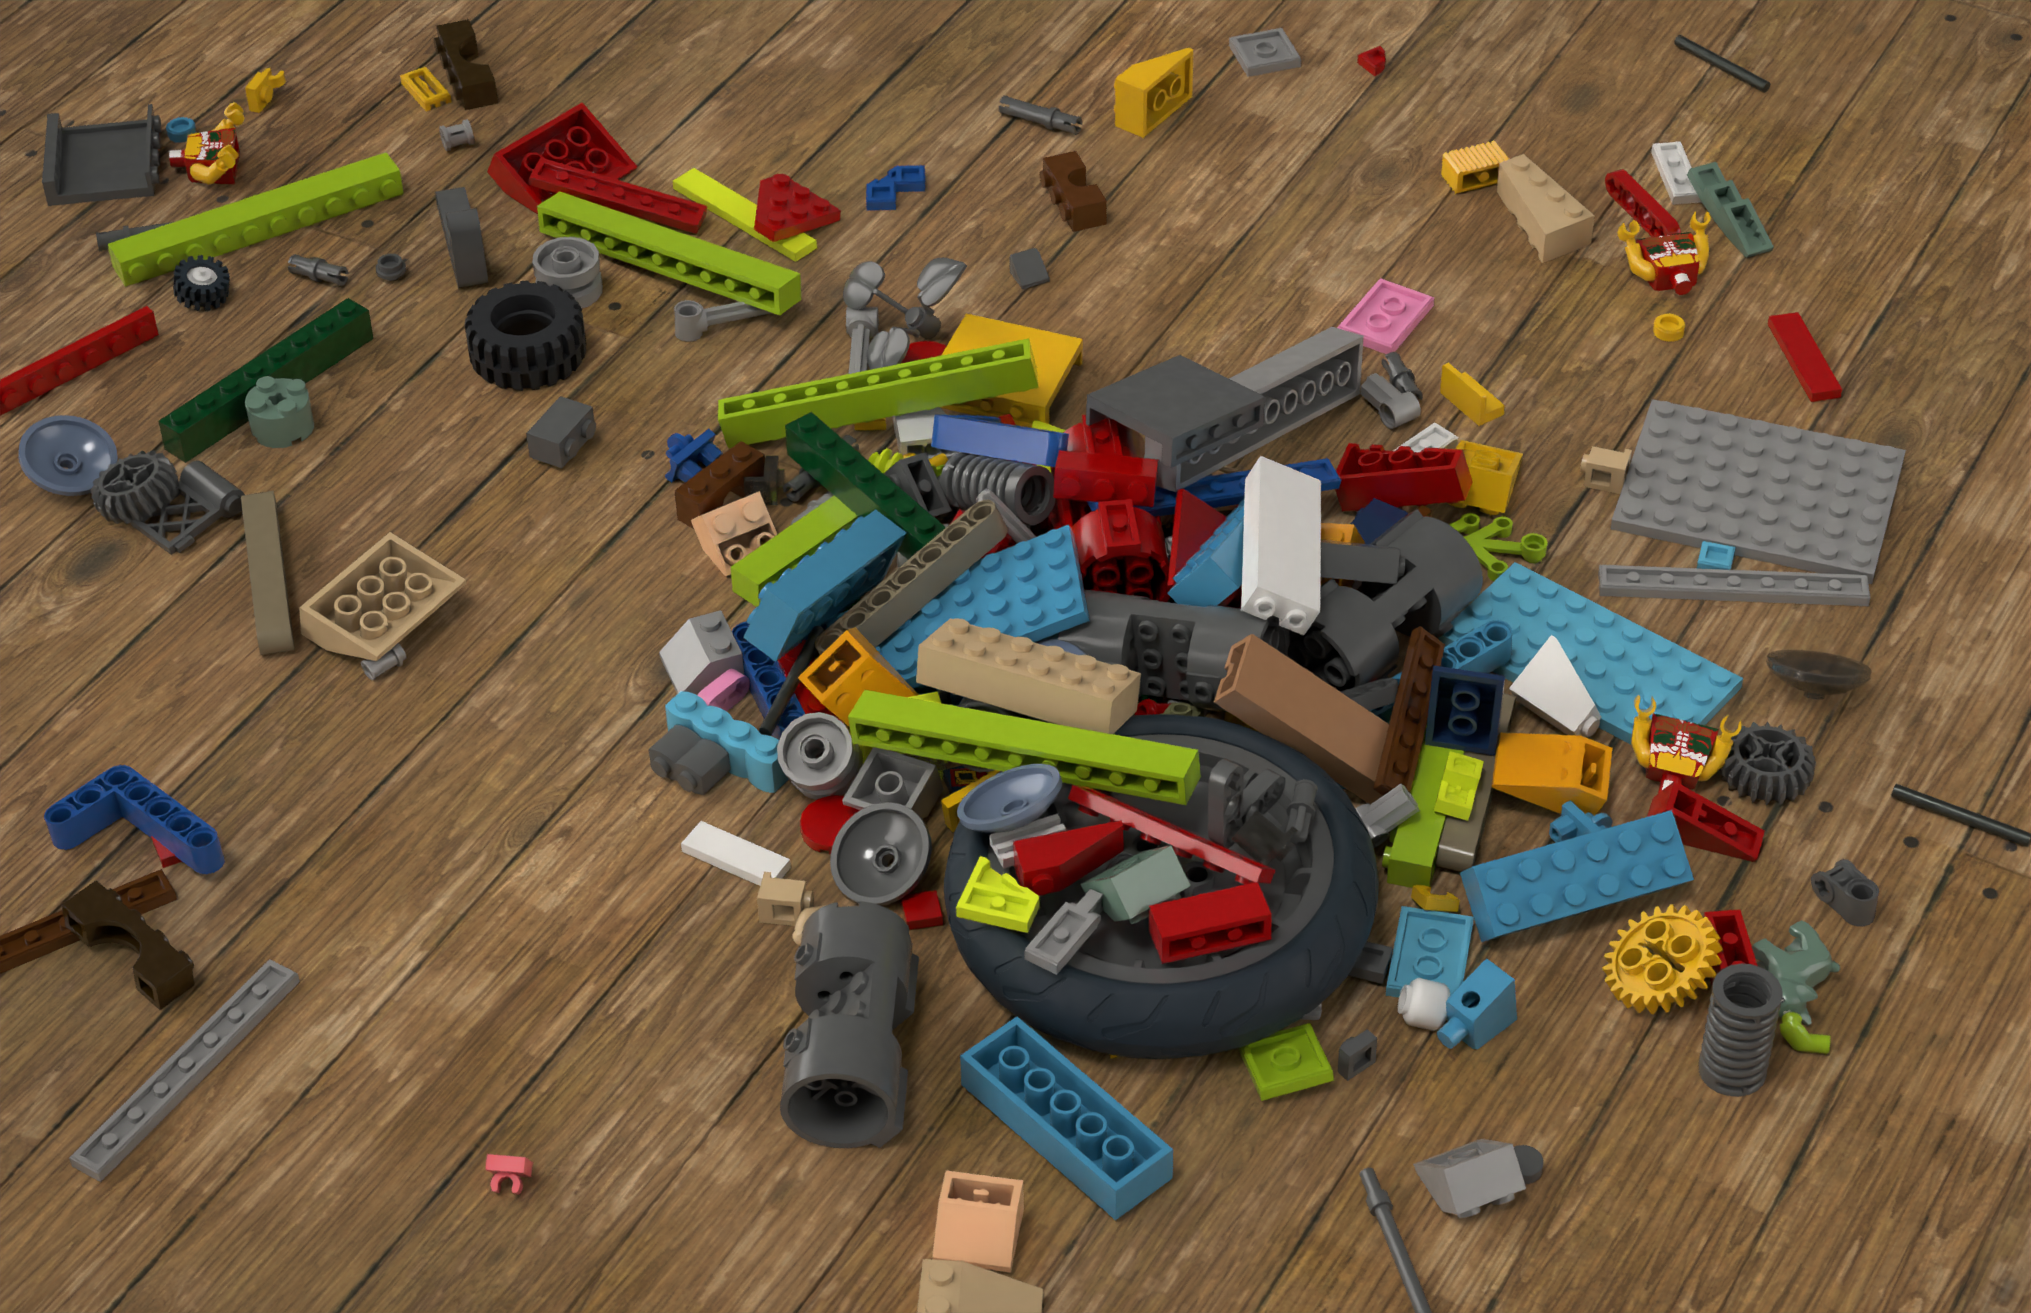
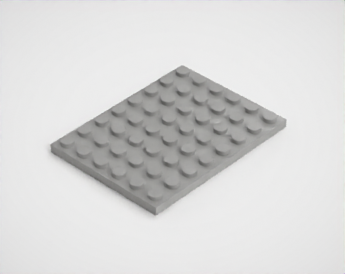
M1652 399L1612 517L1611 530L1701 548L1703 541L1736 547L1735 556L1816 573L1867 575L1868 584H1872L1906 450Z

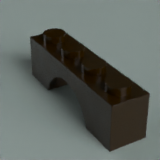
M466 19L437 25L438 37L433 38L436 53L440 54L443 70L446 69L447 79L453 87L456 101L461 100L465 110L498 104L496 83L489 65L471 63L472 60L478 58L476 35L470 20Z
M96 880L61 904L65 926L88 947L104 943H117L128 946L139 954L137 961L132 967L136 989L159 1010L195 985L192 970L194 964L189 955L182 950L178 952L170 945L163 932L158 929L154 931L148 926L139 911L136 909L130 910L124 905L115 890L111 888L107 890Z

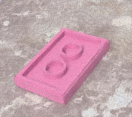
M1380 278L1337 328L1363 335V346L1384 354L1395 352L1432 309L1434 297Z

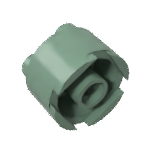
M270 376L261 377L256 381V386L249 391L245 398L251 433L257 438L258 443L263 446L286 448L292 446L293 440L301 437V441L308 438L314 429L309 393L303 380L274 379Z

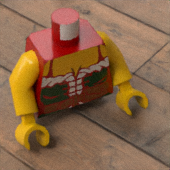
M236 102L231 103L224 111V115L228 119H223L214 130L190 134L187 138L185 150H170L169 161L171 168L186 167L188 180L191 182L208 185L235 184L240 149L236 128L233 125L239 126L244 122L243 109Z
M1706 211L1704 214V223L1696 220V212L1692 215L1690 227L1696 231L1694 236L1691 232L1636 239L1635 241V236L1640 230L1638 222L1632 220L1629 224L1631 232H1628L1625 224L1622 223L1617 231V236L1620 240L1627 243V246L1624 248L1632 273L1647 281L1656 291L1674 289L1678 295L1689 293L1692 286L1697 284L1698 275L1703 273L1709 259L1708 235H1705V230L1711 219L1709 212Z
M1638 695L1634 699V707L1638 712V716L1634 718L1631 745L1639 764L1646 768V777L1660 782L1658 793L1673 781L1688 789H1695L1698 781H1708L1724 766L1734 743L1732 736L1739 734L1743 723L1740 720L1738 728L1730 731L1725 727V721L1729 716L1726 715L1720 723L1722 735H1718L1719 729L1655 714L1656 701L1653 696H1651V706L1648 709H1640V695Z

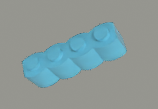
M679 692L665 705L668 731L675 725H682L694 731L702 739H708L719 744L729 753L731 766L729 773L738 777L748 778L753 786L769 793H775L789 780L778 762V739L768 735H761L751 724L734 720L727 711L719 707L707 706L701 697L690 692Z

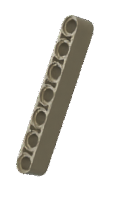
M274 490L241 495L255 625L260 654L267 655L295 650Z
M982 500L972 505L823 631L815 641V648L821 655L846 630L854 627L876 648L1003 540L1007 535L1008 527L995 503L991 500Z
M1505 693L1503 695L1498 735L1500 732H1510L1516 706V695ZM1464 752L1465 756L1484 761L1469 820L1466 821L1447 815L1438 848L1436 867L1462 872L1475 865L1494 793V788L1491 787L1495 764L1494 755Z

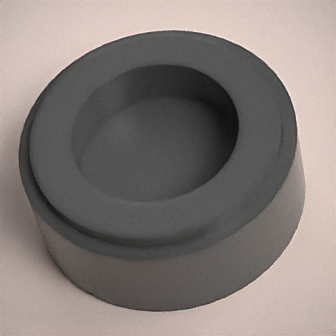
M1514 1146L1525 1184L1537 1181L1541 1177L1544 1161L1541 1153L1531 1146Z

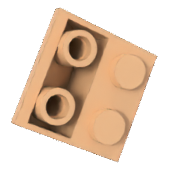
M760 491L691 520L703 551L725 577L731 574L730 567L777 535Z
M946 1171L938 1202L932 1260L964 1261L988 1270L1011 1272L1024 1211L1023 1180Z

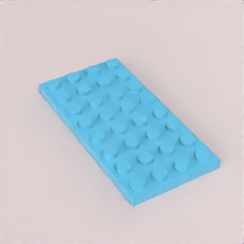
M1516 562L1452 620L1451 624L1453 627L1438 638L1447 646L1489 621H1505L1512 628V656L1506 664L1492 672L1505 676V679L1514 683L1551 635L1554 636L1563 648L1601 715L1598 728L1631 744L1634 718L1638 716V712L1634 707L1636 696L1640 695V709H1648L1651 706V696H1653L1656 701L1655 714L1705 726L1742 688L1743 683L1742 677Z

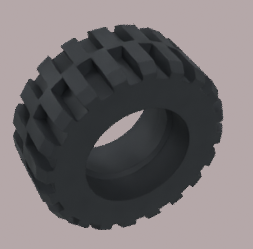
M520 281L519 284H512V282L504 284L499 289L495 287L489 290L486 296L481 295L476 300L475 305L471 306L465 319L468 352L473 369L490 384L495 382L498 387L503 389L512 387L514 391H523V388L538 390L540 386L548 385L550 387L555 385L559 379L565 380L572 374V371H576L586 354L587 344L582 308L569 292H563L561 287L554 284L548 286L546 282L537 281V283Z

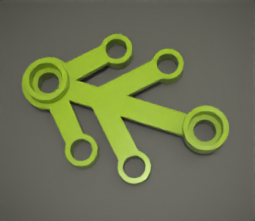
M1466 513L1461 516V519L1450 524L1459 533L1468 534L1464 538L1474 550L1479 562L1488 569L1487 576L1492 581L1501 576L1508 569V565L1504 561L1496 559L1489 552L1522 555L1523 559L1529 563L1540 562L1547 553V539L1537 533L1526 534L1522 537L1521 542L1491 539L1495 536L1507 538L1512 534L1513 522L1508 517H1497L1493 523L1479 529V516L1473 513Z

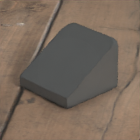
M1037 248L1010 255V273L1021 289L1050 281Z

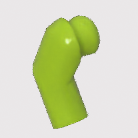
M1787 1012L1782 1016V1023L1779 1026L1780 1033L1794 1050L1829 1054L1830 1035L1808 1033L1801 1024L1802 1017L1798 1013Z

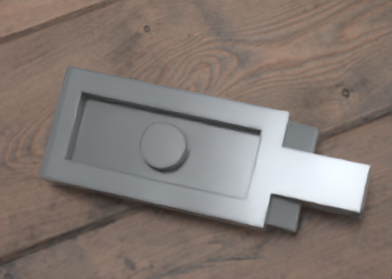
M1090 889L1078 904L1065 902L1026 947L1025 960L1057 975L1098 927L1101 921L1100 913L1103 910V894Z

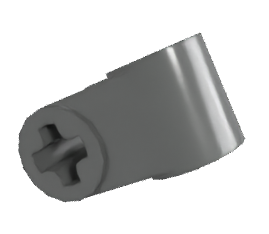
M1841 859L1835 863L1834 868L1826 872L1819 871L1812 875L1811 885L1816 896L1833 908L1847 923L1860 927L1870 925L1874 921L1879 888L1875 882L1862 874L1852 862L1847 859Z

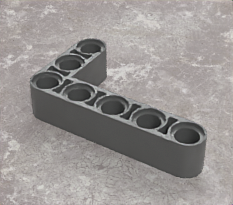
M465 187L435 191L438 212L458 288L488 283L478 212L476 208H470Z

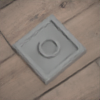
M1282 28L1229 38V47L1247 77L1301 67V57Z

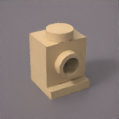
M1592 446L1590 454L1583 455L1580 473H1585L1584 487L1620 494L1630 467L1632 450L1625 449L1623 453Z
M764 871L757 897L759 922L795 926L801 911L805 908L813 907L814 893L813 891H806V881L772 878L771 872Z

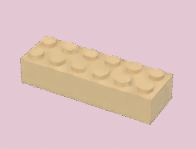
M950 618L919 644L916 683L1058 725L1114 734L1137 711L1141 673L1131 671L1124 665H1111L1097 661L1089 655H1076L1065 652L1058 646H1045L1034 643L1027 637H1013L1003 634L995 628H982L969 624L964 619Z

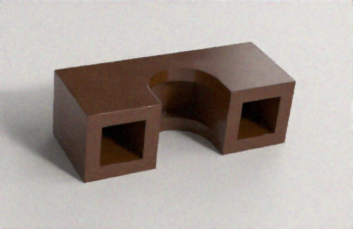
M1072 151L1043 158V170L1039 173L1041 185L1043 188L1048 189L1053 205L1057 204L1062 220L1064 222L1067 221L1072 231L1076 232L1107 225V200L1097 184L1086 186V166L1078 153Z
M740 441L675 490L677 520L694 529L691 520L722 507L730 491L741 498L754 494L767 484L765 454Z

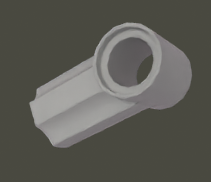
M1374 373L1368 376L1361 385L1360 394L1379 410L1380 418L1387 428H1396L1420 416L1421 407L1416 396L1410 391L1401 393L1383 376Z
M1399 784L1372 804L1367 803L1355 808L1368 829L1373 848L1386 841L1389 837L1388 832L1420 811L1417 802L1402 784Z

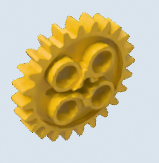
M1670 904L1666 913H1663L1659 906H1656L1653 916L1649 917L1643 911L1641 912L1640 922L1637 923L1632 919L1628 920L1631 928L1628 931L1619 929L1617 932L1621 937L1620 941L1609 942L1614 952L1604 954V958L1609 963L1602 967L1607 975L1604 980L1618 1001L1621 1000L1627 1009L1633 1006L1637 1013H1641L1646 1007L1651 1014H1655L1658 1006H1662L1664 1011L1668 1013L1673 1002H1676L1682 1008L1684 1007V997L1689 996L1694 1000L1697 998L1694 991L1697 987L1707 989L1708 986L1704 979L1705 977H1715L1717 975L1711 966L1721 964L1717 953L1723 951L1718 942L1720 939L1718 933L1709 919L1702 917L1699 910L1696 909L1691 913L1688 907L1684 905L1677 911L1674 905ZM1646 947L1651 949L1655 955L1653 956ZM1670 962L1673 963V965L1675 966V968H1676L1677 970H1675V969L1671 966Z

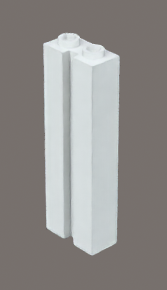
M1260 456L1245 479L1241 611L1264 620L1273 615L1279 618V626L1305 635L1320 613L1321 480Z

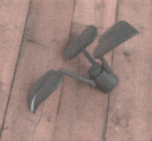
M944 257L930 261L923 268L917 280V287L921 290L918 294V299L923 307H912L909 310L877 289L885 278V272L880 265L867 261L860 263L852 270L844 286L843 299L845 304L852 309L858 310L867 306L875 294L904 313L908 327L893 326L889 332L881 331L874 336L868 346L866 355L870 370L901 364L910 345L908 334L916 338L921 336L927 340L934 338L941 328V321L933 315L935 311L930 307L942 301L953 288L967 267L965 263Z

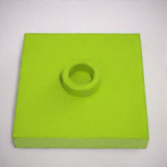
M1310 1023L1278 1031L1267 1038L1239 1048L1261 1101L1334 1081L1333 1070Z

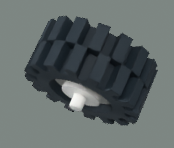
M198 255V260H194L193 256L188 257L187 262L184 259L181 260L179 266L176 265L174 272V296L177 297V301L180 304L185 301V307L190 308L191 305H194V310L200 311V307H204L205 311L211 310V305L215 309L220 307V302L224 304L226 297L229 295L230 273H228V268L226 266L222 267L223 262L220 260L214 263V257L208 256L207 260H203V255Z

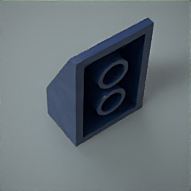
M1434 665L1425 745L1495 756L1502 713L1505 676Z

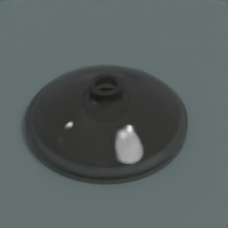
M1808 650L1774 651L1767 655L1766 661L1773 674L1788 686L1804 691V696L1811 699H1824L1825 695L1843 694L1856 689L1870 680L1872 672L1867 665L1859 661L1839 655Z

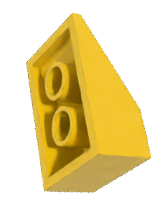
M1185 48L1131 65L1122 74H1119L1114 82L1115 126L1144 138L1192 98L1193 49Z
M1460 440L1456 449L1463 450L1473 483L1465 501L1449 505L1459 508H1465L1467 505L1479 507L1481 512L1490 515H1498L1499 512L1505 513L1521 465L1523 453Z

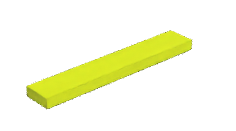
M695 168L673 180L674 190L696 203L706 205L709 211L795 262L817 249V240L805 233L773 242L755 231L754 224L757 205Z

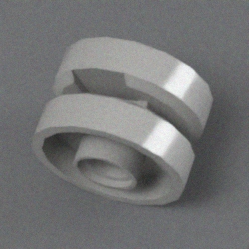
M559 237L545 242L534 252L533 270L536 277L535 283L542 281L546 282L548 286L554 284L561 287L563 292H569L579 302L581 308H586L599 299L602 294L603 284L600 272L599 251L593 243L577 237Z
M822 712L805 714L793 720L782 732L777 745L778 762L784 774L791 780L796 789L806 797L816 800L831 795L842 796L847 793L863 765L862 751L858 744L852 743L851 733L846 725L835 716Z

